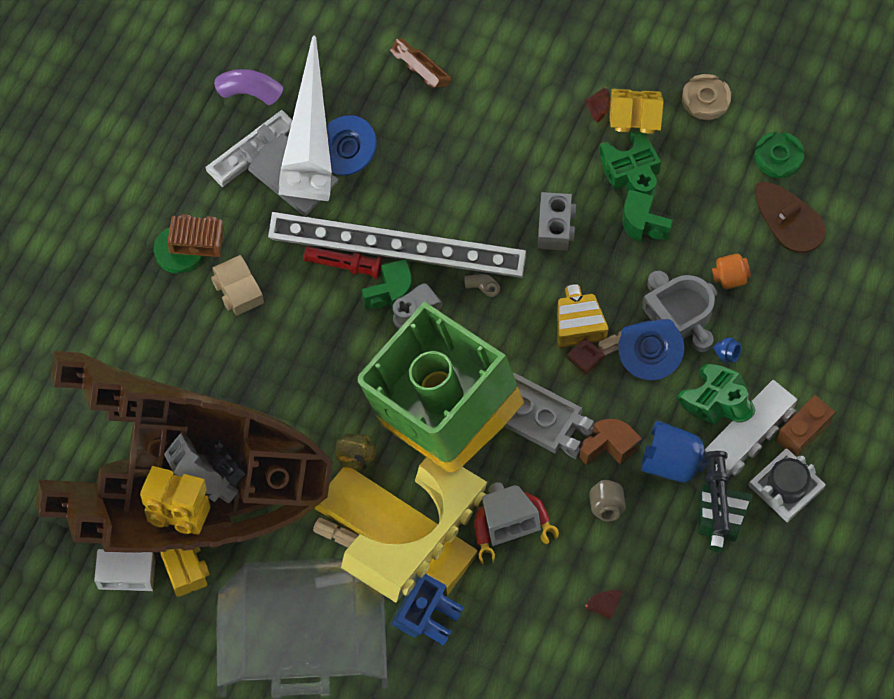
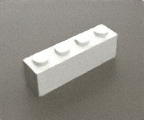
M772 380L752 400L756 409L754 416L748 421L741 423L732 421L704 450V454L709 451L727 452L728 458L725 460L726 473L729 475L733 474L734 476L738 475L745 466L743 462L749 456L754 458L762 448L760 444L766 438L770 441L779 431L778 426L781 422L787 423L796 413L794 407L798 399L776 381Z

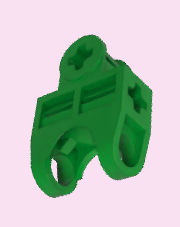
M639 130L630 133L633 147L628 151H619L613 145L610 146L607 141L599 144L603 169L614 190L625 186L628 191L633 190L655 196L657 183L655 175L660 172L661 161L652 144Z
M704 364L699 370L700 377L705 381L704 385L697 389L681 390L677 395V400L687 412L715 426L722 417L737 423L748 421L754 416L756 411L754 404L748 399L749 393L741 374L719 365Z

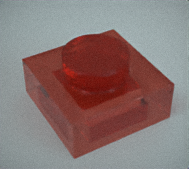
M584 338L567 354V359L585 375L604 358V353L587 338Z

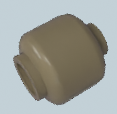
M602 480L591 488L589 498L593 515L603 521H614L624 513L626 503L624 491L620 484L610 480Z

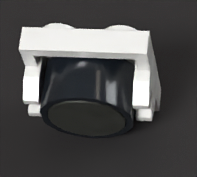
M787 448L754 477L748 486L786 522H789L825 488L826 484L815 475L816 471L812 464L806 465L804 456L796 457Z

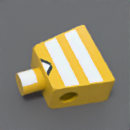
M579 285L567 286L565 288L566 298L559 299L557 306L558 348L599 342L606 339L608 325L595 295H582Z

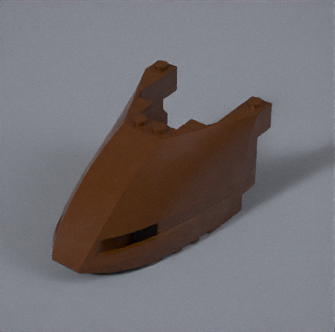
M54 351L51 371L54 387L82 389L90 410L106 411V417L109 421L133 422L129 459H121L100 466L97 483L39 480L36 499L39 517L67 518L73 542L102 544L104 552L124 553L166 552L169 549H182L184 551L194 550L197 547L222 546V544L246 541L280 529L301 519L328 497L333 461L310 437L290 425L235 403L138 376L83 353ZM180 433L190 439L193 448L198 454L207 455L200 445L206 435L214 441L220 439L230 448L228 452L238 460V463L244 467L246 473L236 483L239 491L230 503H227L220 497L215 502L209 499L211 508L199 535L180 533L171 524L168 527H156L147 522L146 507L143 505L140 495L152 466L172 471L164 453ZM272 504L284 505L275 511L248 520L232 523L230 517L249 513Z

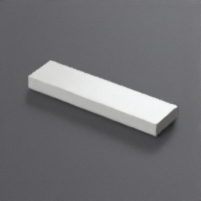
M281 110L263 124L268 126L276 137L281 133L289 137L292 119ZM261 126L206 166V171L222 187L249 168L251 163L240 156L242 152L241 146L247 140L257 151L265 145L257 139L259 135L257 130Z

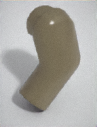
M488 274L464 276L465 289L479 288L489 297H494L500 292L499 284Z

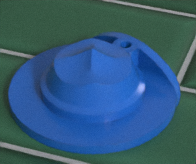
M353 115L338 117L327 124L332 173L347 176L364 169L372 160L377 144L376 135L371 125L364 119Z
M670 319L641 322L623 328L618 346L619 356L624 367L632 375L644 380H658L670 375L677 369L683 358L684 342L679 329Z

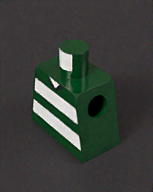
M701 485L698 495V533L709 537L708 549L722 552L724 551L726 540H737L752 499V494L727 489L731 532L729 534L716 535L713 533L710 486ZM718 498V501H719V513H720V516H721V504H720V498Z

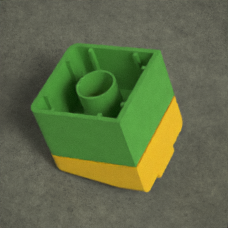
M426 302L419 306L358 376V383L379 423L438 466L451 473L458 471L507 424L524 404L506 355Z

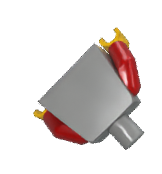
M497 482L488 488L489 494L483 496V506L478 509L474 520L477 544L481 545L479 561L482 564V555L486 552L492 555L493 562L495 560V553L489 548V542H491L492 546L539 531L541 526L543 528L541 533L543 543H549L546 532H551L555 540L558 538L559 531L555 526L549 524V515L539 498L523 492L516 485L504 488L502 483Z

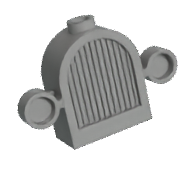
M662 271L652 272L647 283L649 290L652 292L644 296L643 310L651 320H672L679 329L683 339L693 335L692 346L696 351H708L712 347L713 335L710 331L703 329V327L709 322L712 314L714 297L717 296L715 287L696 276L683 275L669 281L666 273Z

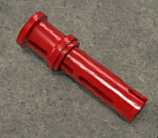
M307 246L304 253V262L347 269L353 275H358L359 273L373 276V279L377 280L381 274V265H383L382 257H377V259L362 256V253L358 252L349 255Z

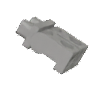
M182 433L179 434L164 453L173 473L182 477L183 474L205 479L206 494L212 501L215 502L220 497L227 503H230L238 493L237 487L226 480L223 473L214 466L210 458L205 454H198L193 448L190 439Z

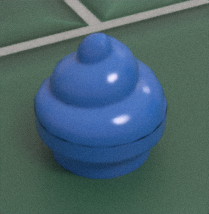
M731 337L724 338L722 341L717 342L713 349L720 361L727 364L730 362L735 363L741 353V343L736 342Z

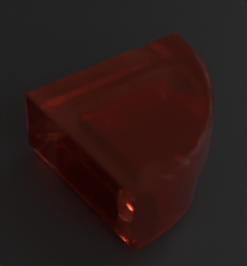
M605 87L585 100L594 121L597 123L605 117L610 107V93Z
M608 590L594 595L587 602L586 608L611 619L622 596V592Z

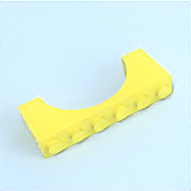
M426 457L419 465L415 482L429 493L436 504L439 514V524L424 538L405 544L381 543L360 534L345 551L341 568L395 603L403 594L408 596L415 585V579L418 576L422 578L430 567L429 562L440 557L445 547L444 544L447 541H453L459 531L458 527L461 524H467L473 514L472 510L474 507L480 508L483 504V496L487 495L484 493L487 482L464 467L453 473L447 472Z

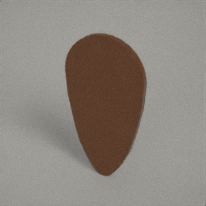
M764 181L756 184L755 195L758 208L771 232L782 246L793 252L806 253L815 250L821 245L826 233L825 224L822 218L809 205L786 189Z

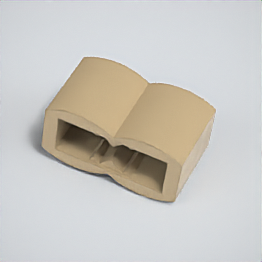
M241 255L213 267L214 276L211 277V280L216 290H222L225 296L222 297V300L228 311L233 310L237 316L264 303L262 292Z

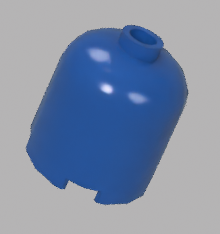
M657 420L651 431V435H654L652 446L646 445L643 454L641 471L677 482L685 483L692 480L698 471H704L707 463L703 459V441L700 437Z

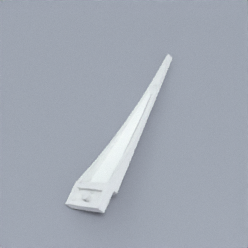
M314 35L311 40L282 162L278 195L329 201L332 171L317 41Z

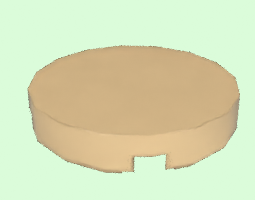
M701 74L694 76L683 88L682 103L684 108L698 119L712 120L719 118L726 113L730 106V88L725 81L722 82L715 75Z

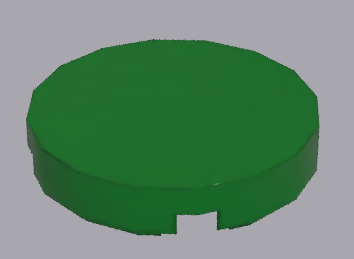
M770 132L762 136L757 142L754 158L756 165L763 173L770 177L787 178L796 174L802 167L804 148L798 138L790 133Z
M170 227L161 232L154 242L153 251L157 263L163 270L174 274L184 271L187 273L200 265L204 256L169 253L167 242Z

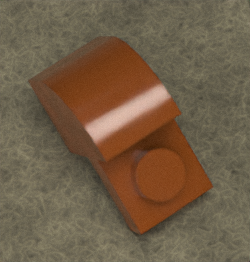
M604 419L593 425L592 436H589L582 442L579 458L585 465H588L602 452L607 450L619 464H622L640 449L642 438L627 423L617 419Z

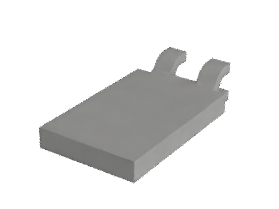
M263 124L257 130L259 134L257 139L265 145L257 151L247 140L241 146L242 152L240 156L251 163L248 170L278 194L279 176L288 137L283 133L276 137L272 130ZM331 174L330 191L338 184V179L333 174ZM279 195L304 217L321 201Z
M513 373L524 404L504 427L555 454L561 448L567 455L576 459L581 450L579 448L581 442L570 437L577 430L588 438L592 434L594 421L581 416L582 407Z

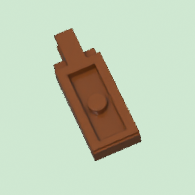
M403 38L396 39L390 51L397 59L402 58L408 63V68L425 78L424 82L430 87H448L452 79L422 51L414 49Z

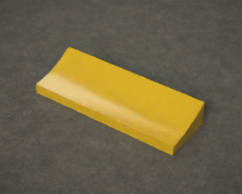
M347 464L330 482L328 497L315 507L317 511L341 527L374 541L387 544H405L420 540L430 534L438 525ZM457 536L452 542L447 541L444 544L445 547L442 554L437 560L432 559L429 562L430 567L426 572L427 575L446 585L443 591L445 596H448L478 554L477 549Z

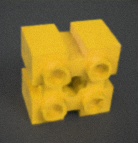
M612 89L609 119L610 126L615 127V131L629 132L630 128L634 127L640 128L641 133L653 134L655 130H661L663 112L661 92Z
M152 466L140 492L142 503L146 507L147 522L156 527H168L171 524L180 533L199 535L211 508L209 498L205 496L207 491L205 479L183 474L181 477L174 475L171 470Z

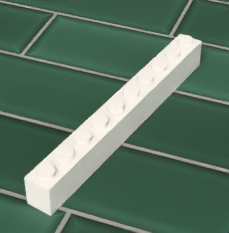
M272 212L268 235L270 239L275 241L353 253L358 252L399 260L406 259L412 262L523 278L526 260V250Z

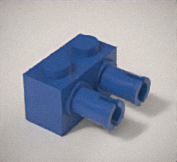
M425 574L422 578L418 576L415 579L412 591L408 596H405L391 625L413 638L423 633L443 646L452 630L431 619L432 612L436 609L456 622L464 606L444 596L443 591L446 585Z

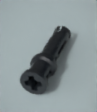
M709 451L703 455L704 461L707 462L708 475L705 476V482L710 485L713 533L716 535H724L731 532L726 488L730 475L726 473L725 460L728 458V453L725 451ZM718 498H720L721 516H720V513H719V501H718Z

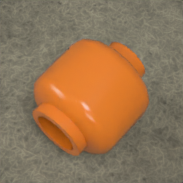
M740 254L720 257L716 260V268H712L714 282H720L723 289L743 286L747 283V278L751 277L747 258H742Z

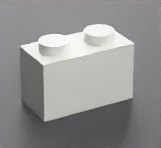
M98 549L94 579L97 588L100 590L153 591L156 563L153 552H104V549Z

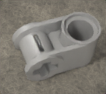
M421 284L394 302L393 323L400 329L423 302L428 303L438 311L442 307V302L427 284Z

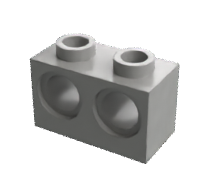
M541 192L537 249L568 251L569 241L574 242L575 226H570V219H575L576 204H571L572 194ZM560 209L562 212H555L553 210ZM552 231H559V232H561V234L556 235V234H553V233H551V232H552Z

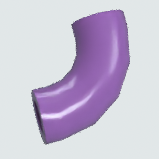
M248 69L231 70L222 73L215 79V88L224 98L237 94H249L262 100L267 105H271L278 100L283 91V86L266 74Z

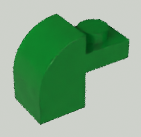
M629 190L622 217L626 233L641 242L643 234L649 235L654 239L668 240L673 220L650 214L654 196Z
M406 259L381 265L384 284L362 289V301L365 309H378L390 303L393 312L394 302L411 292V274Z

